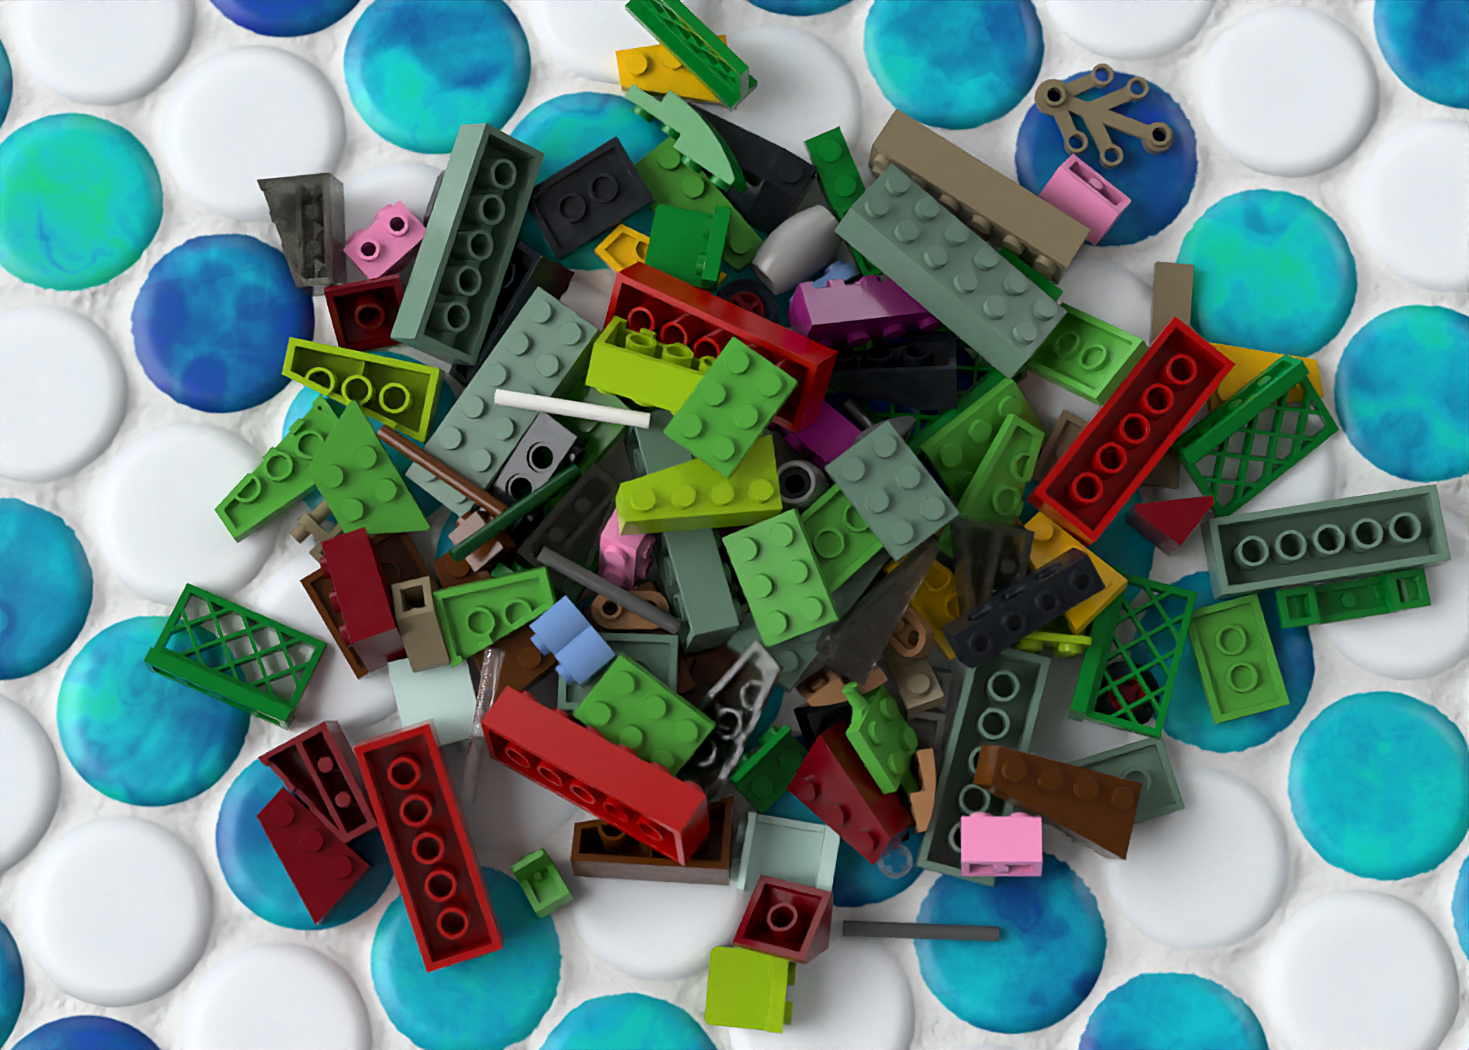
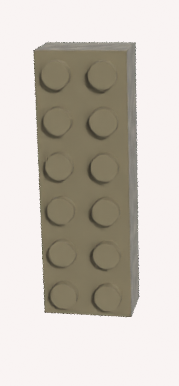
M897 108L872 144L868 167L872 169L871 173L874 177L878 178L893 163L983 241H988L999 248V250L1005 247L1056 285L1059 284L1091 231L1090 228Z

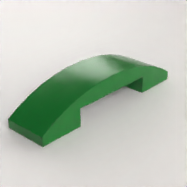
M1424 568L1331 584L1309 585L1275 591L1282 629L1349 621L1431 605Z

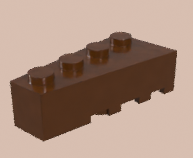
M449 551L432 564L443 589L492 578L489 572H475L465 558L456 563L450 556ZM528 622L472 655L493 703H495L507 686L518 692L521 690L529 691L560 664L551 652L544 656L530 638L536 633L531 629Z
M981 746L973 784L1014 807H1019L1033 815V817H1042L1043 823L1051 825L1078 843H1083L1101 856L1126 861L1142 783L1003 746Z
M734 796L720 798V801L707 803L710 831L686 866L681 865L601 819L574 823L570 859L574 876L729 886L735 821Z

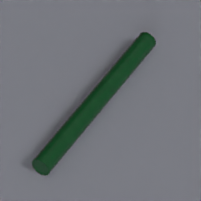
M571 464L449 550L452 559L459 563L580 478L582 474L575 464Z

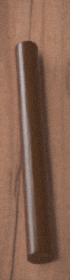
M384 424L377 433L379 439L495 517L509 508L388 425Z

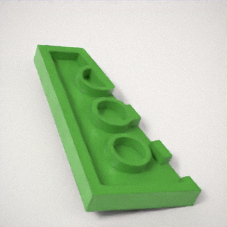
M322 394L312 403L313 407L302 419L298 418L288 429L290 432L275 448L272 446L262 457L264 459L262 463L251 474L247 473L214 509L237 543L318 489L307 468L338 421V417Z
M1008 413L956 507L960 513L959 516L945 526L934 546L935 549L990 582L1000 585L1003 575L1000 569L1005 553L1009 554L1013 542V538H1010L1016 516L1021 515L1024 501H1021L1025 485L1026 482L1031 481L1045 433L1020 417Z

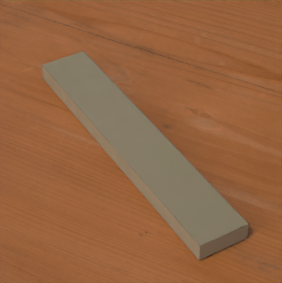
M1156 261L1154 265L1149 345L1174 316L1190 327L1194 265ZM1168 449L1140 486L1177 489L1179 487L1181 461L1175 459Z

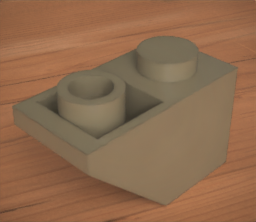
M429 576L392 585L396 621L411 669L414 673L451 664L432 594L438 588Z

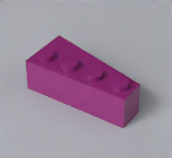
M877 275L863 276L852 285H845L843 278L831 279L826 282L827 286L823 288H814L812 282L799 283L787 312L794 332L831 349L848 344L849 347H859L868 343L870 339L883 336L886 340H892L903 336L907 331L920 329L921 332H930L938 329L943 324L889 277L887 281H881V278L877 277Z
M823 401L818 420L799 433L772 421L767 427L772 432L777 430L791 449L799 455L802 453L831 480L832 478L825 471V466L851 448L855 438L862 433L861 430L825 401Z

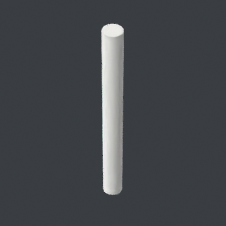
M496 389L494 404L647 429H649L651 413L501 389Z

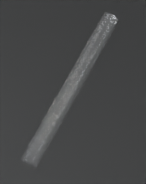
M486 647L460 796V802L475 804L486 742L480 722L492 707L501 650L497 648Z

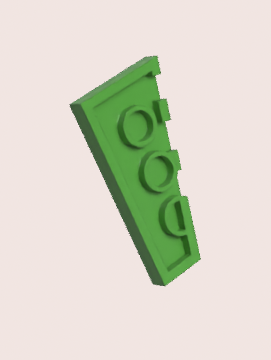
M668 137L635 164L656 201L655 204L647 209L655 212L656 206L663 204L714 214L716 205L731 208V223L723 263L739 274L750 265L763 243L762 239L714 183L709 181L708 176L702 170L700 173H697L681 162L684 154L673 147L676 140Z

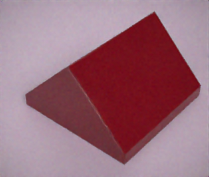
M400 274L324 288L338 347L365 351L402 344L390 338L406 291Z
M1211 495L1135 504L1125 514V523L1169 556L1183 544L1214 504V498Z
M761 874L732 943L736 947L806 965L829 948L834 895L831 891Z

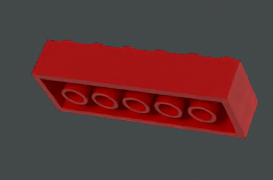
M640 261L617 272L602 332L611 320L618 316L627 320L626 328L638 333L640 329L646 328L657 333L656 341L670 345L679 342L690 347L694 357L701 359L703 356H711L717 359L734 336L798 381V386L772 422L799 433L818 420L838 351Z
M1176 316L1162 328L1148 346L1149 349L1106 403L1099 407L1026 499L1085 547L1090 546L1098 539L1235 365V363Z
M507 686L480 722L490 758L683 866L687 865L710 831L707 797L701 787L688 780L682 782L676 779L659 763L652 762L649 764L638 758L637 754L626 745L618 744L616 746L605 740L604 736L595 728L590 726L581 727L572 722L571 718L562 710L557 708L550 710L541 705L537 698L527 691L521 690L518 692Z
M433 718L357 742L353 750L427 973L503 949L505 938Z

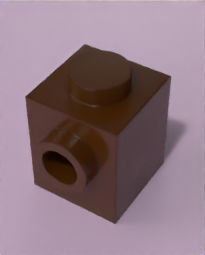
M468 511L456 521L457 528L448 537L454 545H457L494 519L495 516L488 511ZM508 528L465 558L475 572L491 571L499 562L503 561L518 548L506 532Z

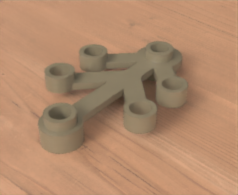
M1098 64L1090 74L1067 84L1058 79L1046 80L1038 86L1035 92L1034 99L1038 110L1047 116L1054 117L1065 140L1064 149L1069 155L1079 156L1083 154L1088 145L1086 135L1081 131H1076L1069 112L1083 117L1100 153L1099 162L1106 169L1117 168L1123 159V152L1119 146L1112 143L1104 126L1141 139L1144 149L1152 155L1164 154L1173 143L1174 134L1167 124L1155 122L1147 125L1110 111L1130 101L1140 102L1146 97L1149 85L1142 77H1133L1128 81L1126 87L1090 102L1076 98V96L1092 88L1104 89L1111 84L1114 72L1107 64ZM1098 71L1105 72L1108 75V80L1099 81L1095 73ZM1134 84L1140 85L1143 88V93L1139 95L1134 94L1130 86ZM1052 91L1057 92L1061 99L1057 102H1052L1048 99L1047 94ZM1161 131L1165 135V140L1162 142L1156 141L1153 138V132ZM1073 138L1079 139L1082 142V147L1079 149L1072 148L1069 140ZM1108 151L1114 152L1117 155V161H1107L1104 154Z

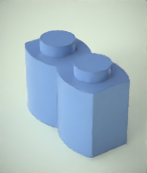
M566 595L530 625L531 629L536 633L530 638L544 656L552 652L561 663L555 669L569 686L577 682L580 687L584 688L608 668L617 657Z

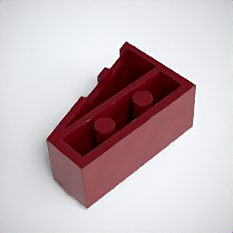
M362 527L321 542L324 557L319 558V563L326 580L332 579L335 590L329 591V596L336 614L341 612L345 624L339 625V630L345 646H352L368 671L387 666L389 662L408 658L388 591L389 585L374 541L366 528Z
M843 719L818 736L786 789L872 865H875L899 846L914 820L894 792L882 793L846 736L849 726Z
M323 721L258 757L265 766H268L284 782L283 784L291 792H295L310 807L309 810L343 844L357 842L380 829L356 756L338 721Z
M282 787L256 817L315 925H323L375 866L350 843L343 844L309 810L310 807L297 794L291 792L286 787Z

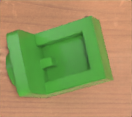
M544 848L525 854L516 864L511 866L510 869L520 883L540 919L574 899L556 865Z

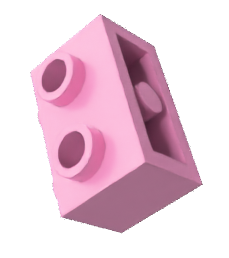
M1074 154L1057 169L1038 195L1041 199L1090 228L1091 231L1086 241L1091 242L1094 246L1109 232L1132 202L1130 198Z
M400 200L393 206L391 204L384 206L375 215V222L365 231L363 229L357 230L346 241L347 246L343 249L345 255L367 280L398 274L418 255L426 228Z
M617 507L601 534L598 576L617 586H623L631 590L635 587L639 578L646 579L654 561V558L651 556L656 538L654 533L620 536Z
M977 812L969 817H961V876L1041 877L1042 817H1033L1031 814L1022 812L1013 813L1009 817H993L985 812Z

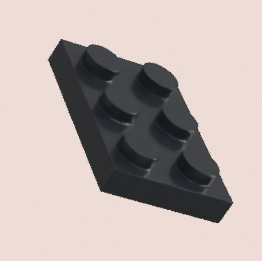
M616 136L533 188L527 207L556 258L562 261L655 204L656 201L620 139Z

